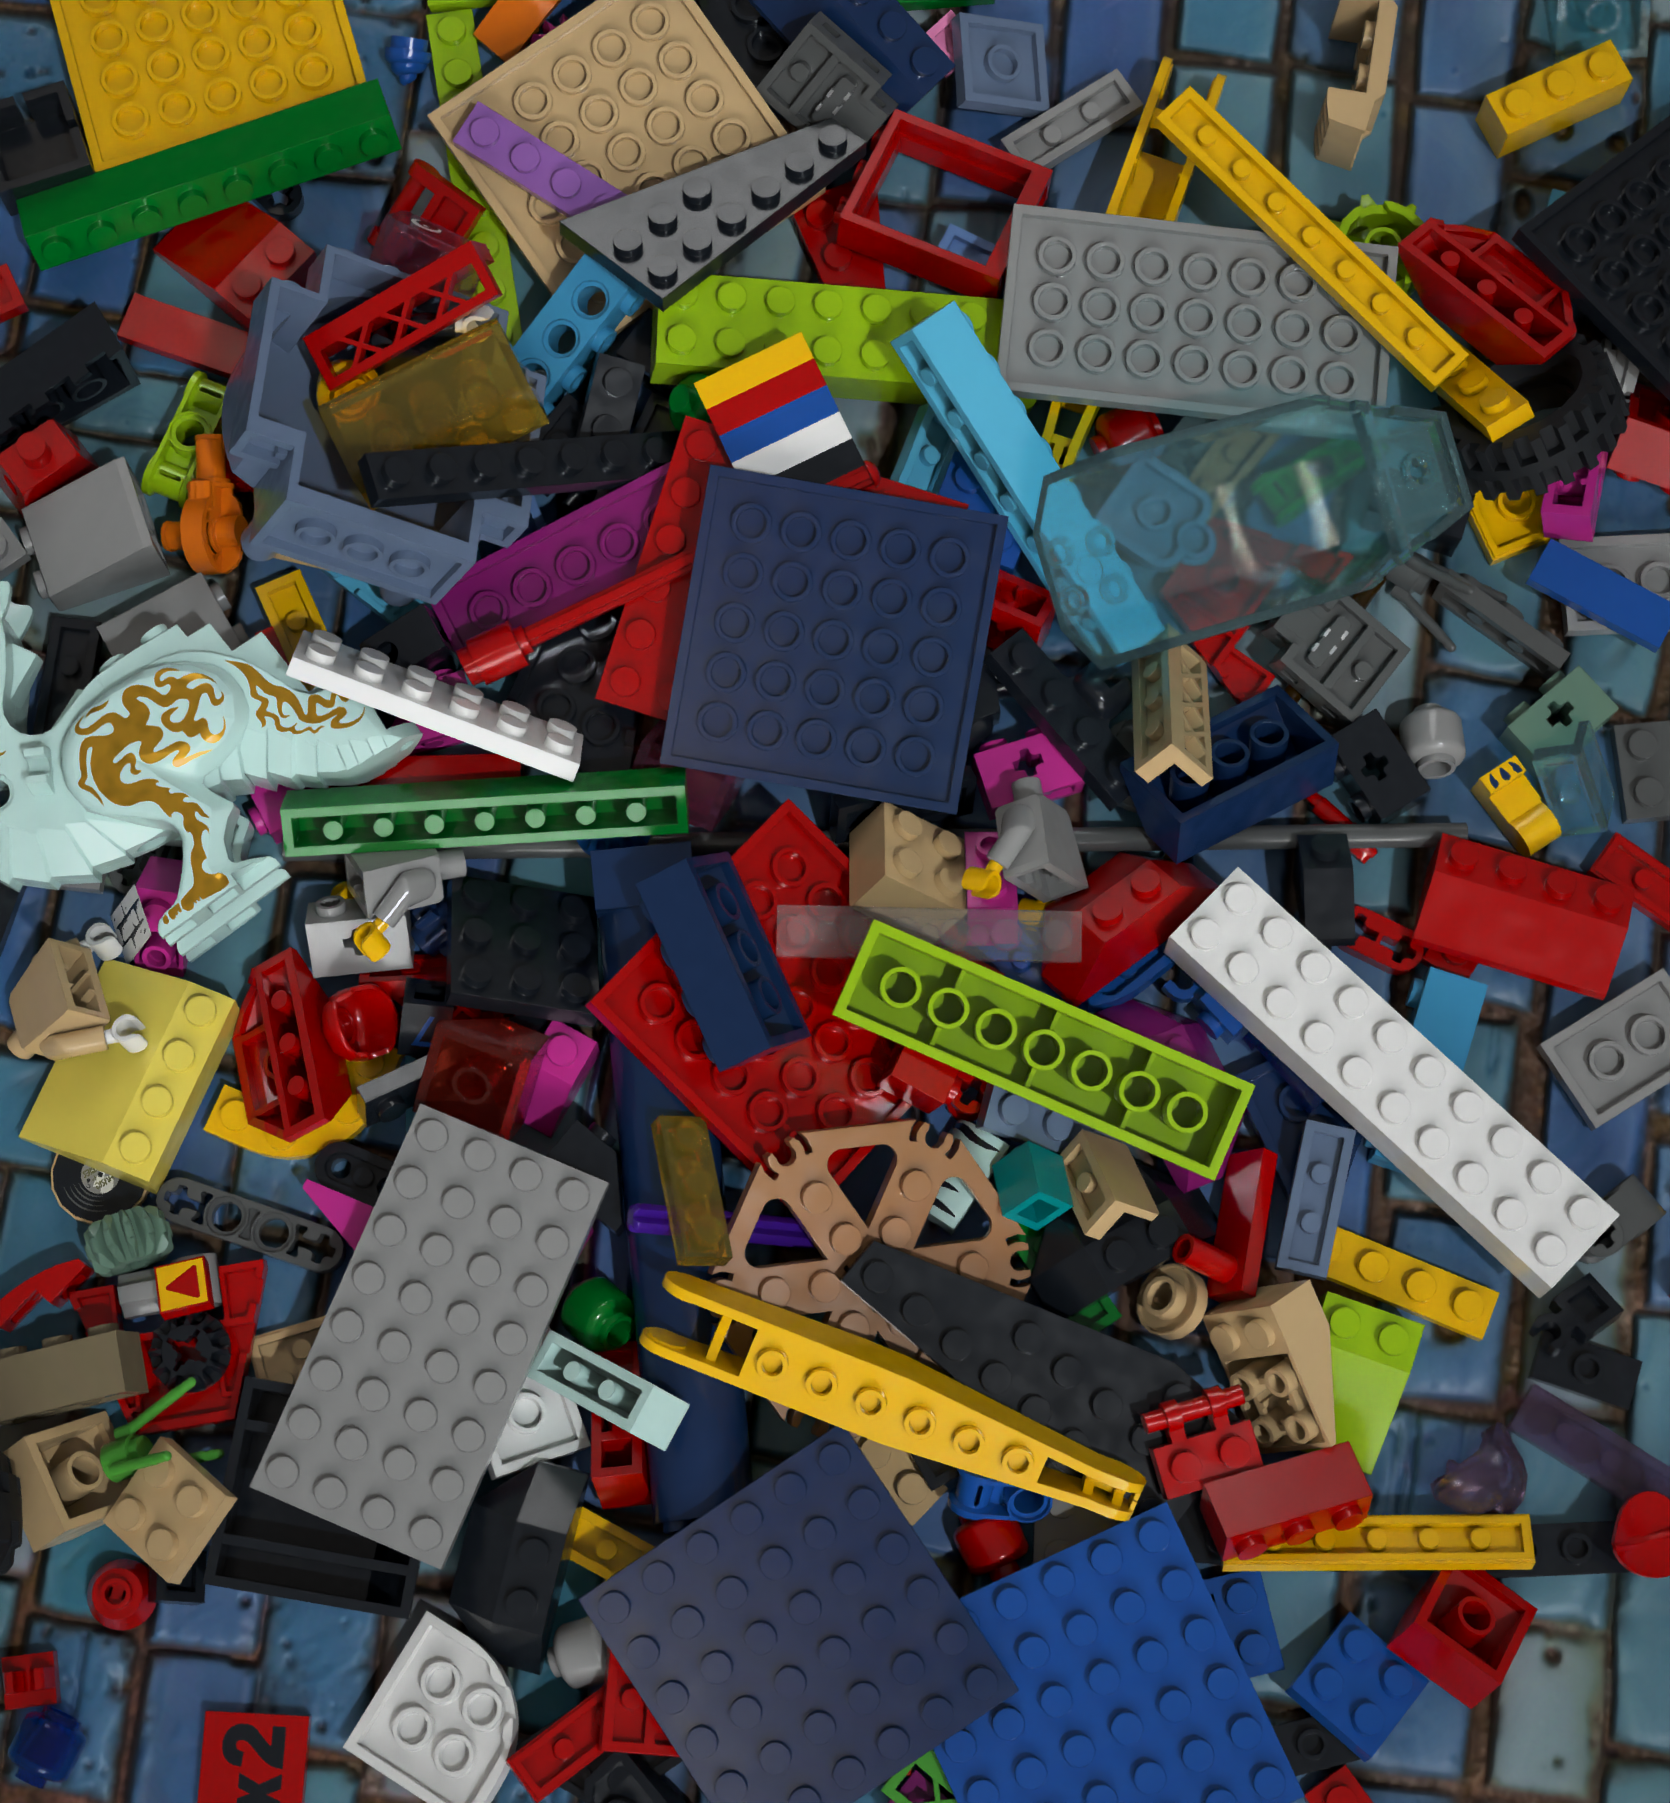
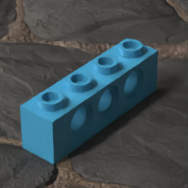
M585 253L503 360L508 363L521 364L533 372L544 368L546 371L547 381L541 425L556 408V405L566 392L572 393L582 384L587 376L585 368L596 353H604L612 345L617 336L615 329L625 315L628 317L632 316L645 301L643 296ZM598 292H604L606 303L603 310L596 315H590L587 308L589 299ZM574 330L576 334L575 346L568 353L561 354L558 347L560 337L565 332Z

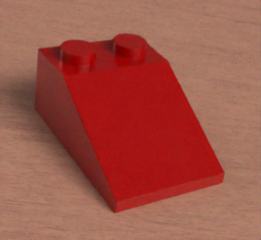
M249 202L177 225L153 248L157 256L247 332H249L253 302L270 278L275 277L281 280L293 281L305 288L308 269L317 258L315 251L281 222Z

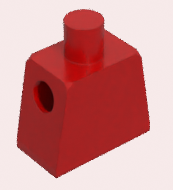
M50 419L33 431L22 434L16 443L0 453V487L24 518L21 509L94 471L100 466L74 433L54 419Z

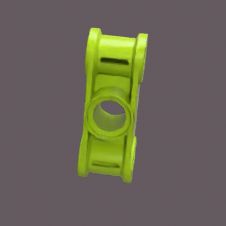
M199 370L191 376L185 388L183 399L172 421L169 423V427L156 453L146 466L141 482L142 493L148 496H152L155 493L177 501L179 507L183 508L185 501L188 499L186 485L191 479L196 478L195 445L185 446L183 442L192 435H222L221 416L226 390L225 385L209 380L207 374Z

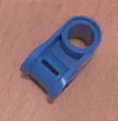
M957 1468L959 1472L957 1485L952 1488L948 1496L950 1509L963 1518L971 1520H1010L1022 1523H1032L1043 1519L1050 1512L1053 1502L1051 1497Z

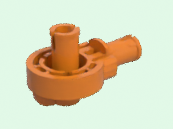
M198 434L194 436L196 478L191 479L186 485L188 499L182 508L180 521H165L162 524L161 542L166 551L183 550L188 564L196 573L201 572L202 575L228 574L238 567L242 560L241 534L248 526V522L243 516L242 505L239 499L234 495L236 485L226 478V451L223 435Z

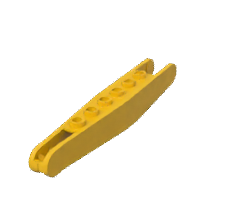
M1164 56L1161 61L1106 214L1177 222L1196 165L1188 157L1185 164L1182 165L1142 152L1150 128L1158 129L1154 126L1156 117L1163 111L1158 108V105L1164 97L1174 67L1173 58ZM1219 73L1213 78L1206 101L1215 110L1218 107L1227 76ZM1052 401L1042 437L1049 443L1055 461L1066 478L1070 480L1078 456L1099 412L1100 406ZM1061 408L1082 414L1072 439L1055 434ZM1062 454L1065 456L1063 465L1059 464Z
M677 1271L665 1273L662 1286L671 1295L682 1301L720 1314L721 1317L709 1345L663 1328L645 1327L641 1332L639 1342L650 1352L877 1443L1067 1502L1114 1520H1130L1147 1482L1146 1478L1131 1466L1099 1454L923 1363L892 1349L695 1276ZM732 1320L758 1329L746 1359L720 1350ZM1049 1457L1084 1474L1082 1479L1045 1467L1047 1458ZM1126 1492L1132 1493L1129 1500L1124 1498Z

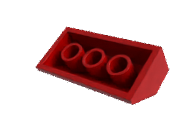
M1442 833L1427 866L1411 944L1604 1000L1628 931L1635 889Z

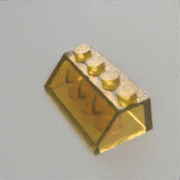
M497 317L318 406L319 413L352 480L371 510L378 508H371L357 463L365 453L509 443L550 423L539 395Z

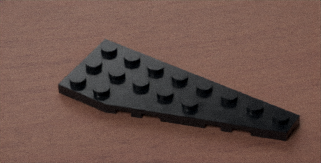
M871 1241L839 1279L842 1284L954 1380L1099 1454L1122 1462L1139 1471L1146 1478L1147 1482L1131 1518L1167 1502L1176 1522H1178L1203 1491L1202 1489L1170 1500L1163 1499L1149 1448L1168 1443L1164 1429L1146 1434L1141 1421V1414L1158 1409V1404L1161 1402L1175 1399L1179 1403L1202 1396L1204 1388L1174 1362L877 1241ZM1228 1409L1230 1423L1239 1421L1240 1419ZM1208 1416L1184 1423L1186 1437L1211 1429ZM1049 1457L1047 1458L1061 1472L1082 1479L1084 1474ZM1126 1492L1124 1498L1129 1500L1132 1493Z

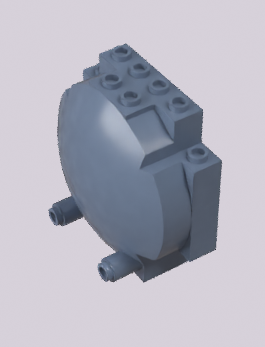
M327 244L309 267L305 288L293 281L271 277L255 298L246 349L234 367L226 386L221 416L226 455L232 472L254 488L253 520L241 534L242 549L247 557L255 561H269L278 553L378 586L383 600L392 606H407L414 599L436 605L474 566L477 558L478 543L481 540L508 548L528 528L532 495L371 508L357 463L365 453L462 445L455 440L453 433L447 432L445 437L428 433L419 436L413 430L403 428L392 411L381 401H379L369 416L351 424L333 422L321 412L316 400L317 381L320 371L303 337L410 276L394 266L382 265L355 255L348 249L337 248ZM455 291L452 294L466 300L471 298ZM435 296L414 308L412 314L437 312L441 298ZM450 301L448 311L460 304ZM488 303L485 306L493 309L494 314L487 321H475L480 327L494 328V331L487 340L482 343H473L466 339L463 333H456V337L463 340L457 419H460L465 410L472 408L478 409L486 415L487 420L481 429L483 430V435L475 445L539 440L547 376L530 371L521 364L503 361L509 311ZM391 321L390 323L384 325L383 327L392 324L393 321ZM350 345L329 357L330 362L338 359L354 360L357 346Z

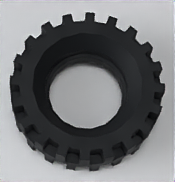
M1576 333L1574 339L1543 364L1496 365L1482 355L1478 357L1480 361L1529 401L1533 413L1544 409L1560 407L1541 421L1516 431H1511L1492 443L1439 395L1437 397L1441 406L1433 407L1430 414L1434 421L1431 424L1432 431L1457 485L1462 484L1465 491L1472 496L1481 490L1485 500L1494 501L1500 493H1506L1509 501L1520 500L1523 491L1532 489L1535 490L1537 496L1548 493L1549 484L1562 480L1564 485L1575 481L1573 473L1582 467L1589 470L1599 465L1597 455L1601 451L1612 452L1617 446L1614 434L1626 432L1628 425L1624 416L1630 415L1607 352L1603 351L1598 341L1593 340L1587 343L1583 334Z

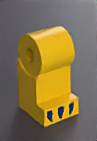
M1516 755L1480 777L1470 791L1513 847L1523 856L1530 857L1559 838L1562 831L1552 811L1540 800V795L1524 775L1527 770Z

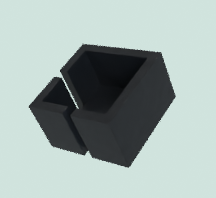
M64 80L22 93L35 121L30 124H26L13 96L0 100V197L10 216L19 214L16 203L17 199L95 173L90 151L86 144L85 134L75 104Z

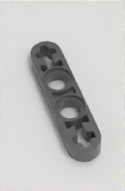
M177 1177L169 1179L157 1192L156 1204L158 1209L163 1211L165 1219L175 1225L314 1273L327 1274L334 1272L341 1267L345 1260L347 1250L344 1240L336 1231L327 1226L187 1178ZM183 1188L188 1189L187 1196L194 1202L203 1205L206 1202V1195L213 1196L204 1209L203 1224L196 1223L201 1216L197 1211L182 1208L178 1215L174 1214L175 1207L168 1202L171 1194L180 1195ZM235 1204L241 1210L242 1218L240 1224L232 1231L219 1230L214 1222L216 1211L222 1205ZM281 1220L288 1226V1239L280 1247H267L262 1242V1229L270 1221ZM300 1227L308 1229L302 1236L307 1241L320 1244L324 1237H329V1245L335 1250L334 1256L332 1258L324 1257L320 1264L315 1263L316 1255L310 1250L299 1246L298 1256H291V1252L298 1244Z

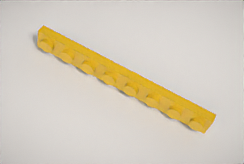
M1191 86L1156 117L1154 126L1431 393L1466 360L1469 355L1468 352Z

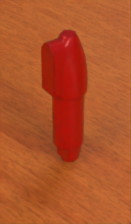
M1319 793L1305 798L1314 807L1312 812L1325 824H1357L1352 822L1326 797ZM1377 848L1350 849V853L1362 864H1365L1378 853Z

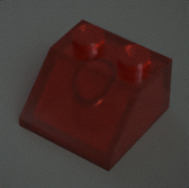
M506 1019L439 1020L434 1030L412 1111L417 1112L421 1103L511 1141L526 1120L550 1036Z

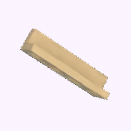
M1165 628L1163 630L1164 635L1131 659L1134 772L1149 783L1173 764H1176L1202 787L1213 779L1207 664L1200 655L1169 628Z

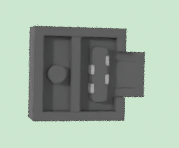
M821 11L807 23L756 88L762 98L798 130L833 118L866 142L873 137L874 133L899 105L881 89L893 74Z
M1339 586L1326 591L1317 603L1303 590L1289 596L1260 632L1280 649L1267 666L1339 728L1348 726L1357 720L1411 650Z

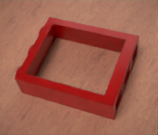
M895 109L887 125L882 124L874 133L870 145V150L873 152L869 160L861 159L858 163L851 183L854 189L850 197L843 195L840 198L838 208L833 216V222L839 224L836 244L966 296L999 299L1005 286L1012 212L986 265L866 219V216L899 152L1017 198L1016 204L1044 206L1048 198L1053 170Z

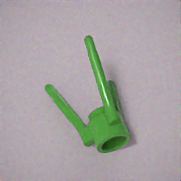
M194 1377L187 1378L129 1423L114 1429L115 1441L104 1444L100 1451L101 1466L111 1481L121 1482L133 1477L138 1469L157 1465L171 1459L172 1455L169 1451L148 1455L153 1448V1444L146 1436L136 1435V1431L196 1385ZM222 1449L189 1453L198 1463L221 1459L225 1454Z

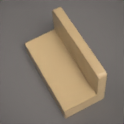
M1082 1129L1060 1154L1063 1157L1074 1206L1072 1208L1084 1235L1100 1240L1124 1212L1149 1221H1153L1159 1215L1157 1206L1126 1144Z

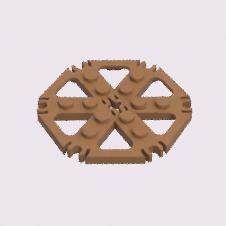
M907 1118L796 1131L803 1138L807 1151L804 1150L800 1141L788 1136L784 1141L791 1150V1158L785 1164H780L772 1153H765L763 1155L764 1163L774 1174L772 1177H769L761 1163H755L707 1273L713 1275L719 1272L729 1273L728 1279L716 1277L708 1282L799 1315L825 1312L821 1323L863 1337L872 1342L877 1334L885 1347L911 1357L952 1378L840 1282L839 1279L846 1272L843 1268L845 1267L848 1270L871 1241H877L1024 1301L1031 1284L1023 1282L1017 1285H1010L1011 1278L1016 1280L1028 1278L1031 1276V1270L1025 1267L1013 1269L1010 1259L1012 1254L1017 1251L1029 1250L1028 1243L1016 1239L1006 1241V1239L1017 1234H1026L1018 1222L1002 1216L999 1194L961 1139L955 1138L953 1143V1135L942 1131L938 1142L933 1146H928L925 1137L930 1124L918 1121L911 1132V1127L917 1119ZM885 1144L893 1150L895 1155L864 1223L829 1173L828 1159L833 1152L839 1149ZM951 1177L960 1178L988 1216L990 1224L988 1232L984 1237L915 1246L942 1183ZM772 1199H782L822 1258L751 1266L745 1258V1248L765 1204ZM710 1311V1314L712 1316L717 1318L721 1317L720 1314ZM732 1320L724 1341L734 1355L746 1359L753 1342L752 1334L754 1328ZM712 1323V1324H713V1326L716 1328L718 1323ZM766 1399L777 1416L785 1422L789 1407ZM790 1408L787 1415V1423L798 1428L805 1414ZM815 1418L811 1433L820 1437L827 1432L829 1423ZM850 1432L853 1437H860V1435Z

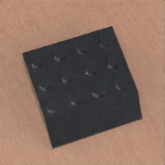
M245 1376L223 1483L238 1499L212 1536L203 1584L410 1620L421 1564L420 1560L250 1487L295 1385Z

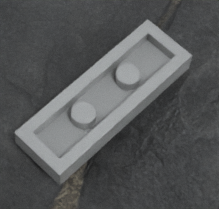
M1116 68L1000 139L999 148L1051 169L1141 114L1144 104Z

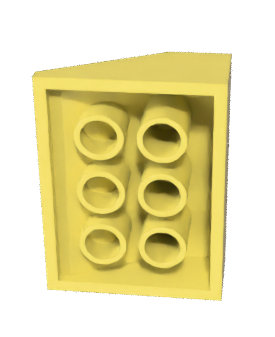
M115 960L104 961L98 976L111 1019L105 1026V1030L111 1029L118 1017L124 1014L133 1015L146 1028L135 1031L132 1034L142 1035L148 1041V1045L140 1052L131 1053L118 1042L108 1044L109 1049L58 1061L55 1060L19 1134V1138L157 1195L233 1037L240 1009L235 999L193 982Z

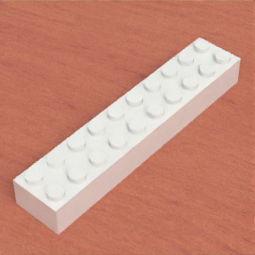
M1239 867L1169 936L1164 953L1538 1298H1541L1551 1290L1619 1217L1620 1214Z

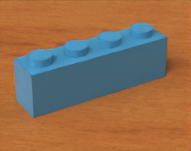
M1430 967L1422 976V979L1414 977L1405 1002V1006L1413 1008L1409 1023L1463 1071L1488 985ZM1364 1138L1363 1146L1371 1148L1367 1159L1368 1163L1404 1174Z

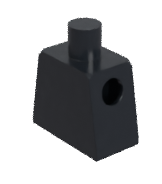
M425 604L417 606L359 645L360 650L364 647L378 650L390 658L389 662L407 669L410 665L420 666L432 672L441 669H453L455 672L463 668L437 615Z

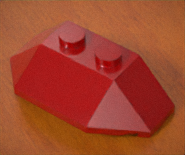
M1430 217L1398 243V253L1424 308L1496 365L1543 364L1575 338L1577 329L1573 321V310L1569 292L1552 282L1531 259L1496 232L1466 225L1444 224V220Z
M1119 852L1086 877L1088 888L1057 898L1045 907L1042 981L1067 1003L1078 1007L1169 939V936L1219 885L1191 863L1180 862L1175 864L1172 860Z
M289 947L251 969L248 983L251 986L242 1002L232 1041L248 1124L291 1143L330 1122L352 1095L346 1059L334 1054L323 1036L321 1015L324 1005L328 1002V997L317 980L313 978V974L298 951Z

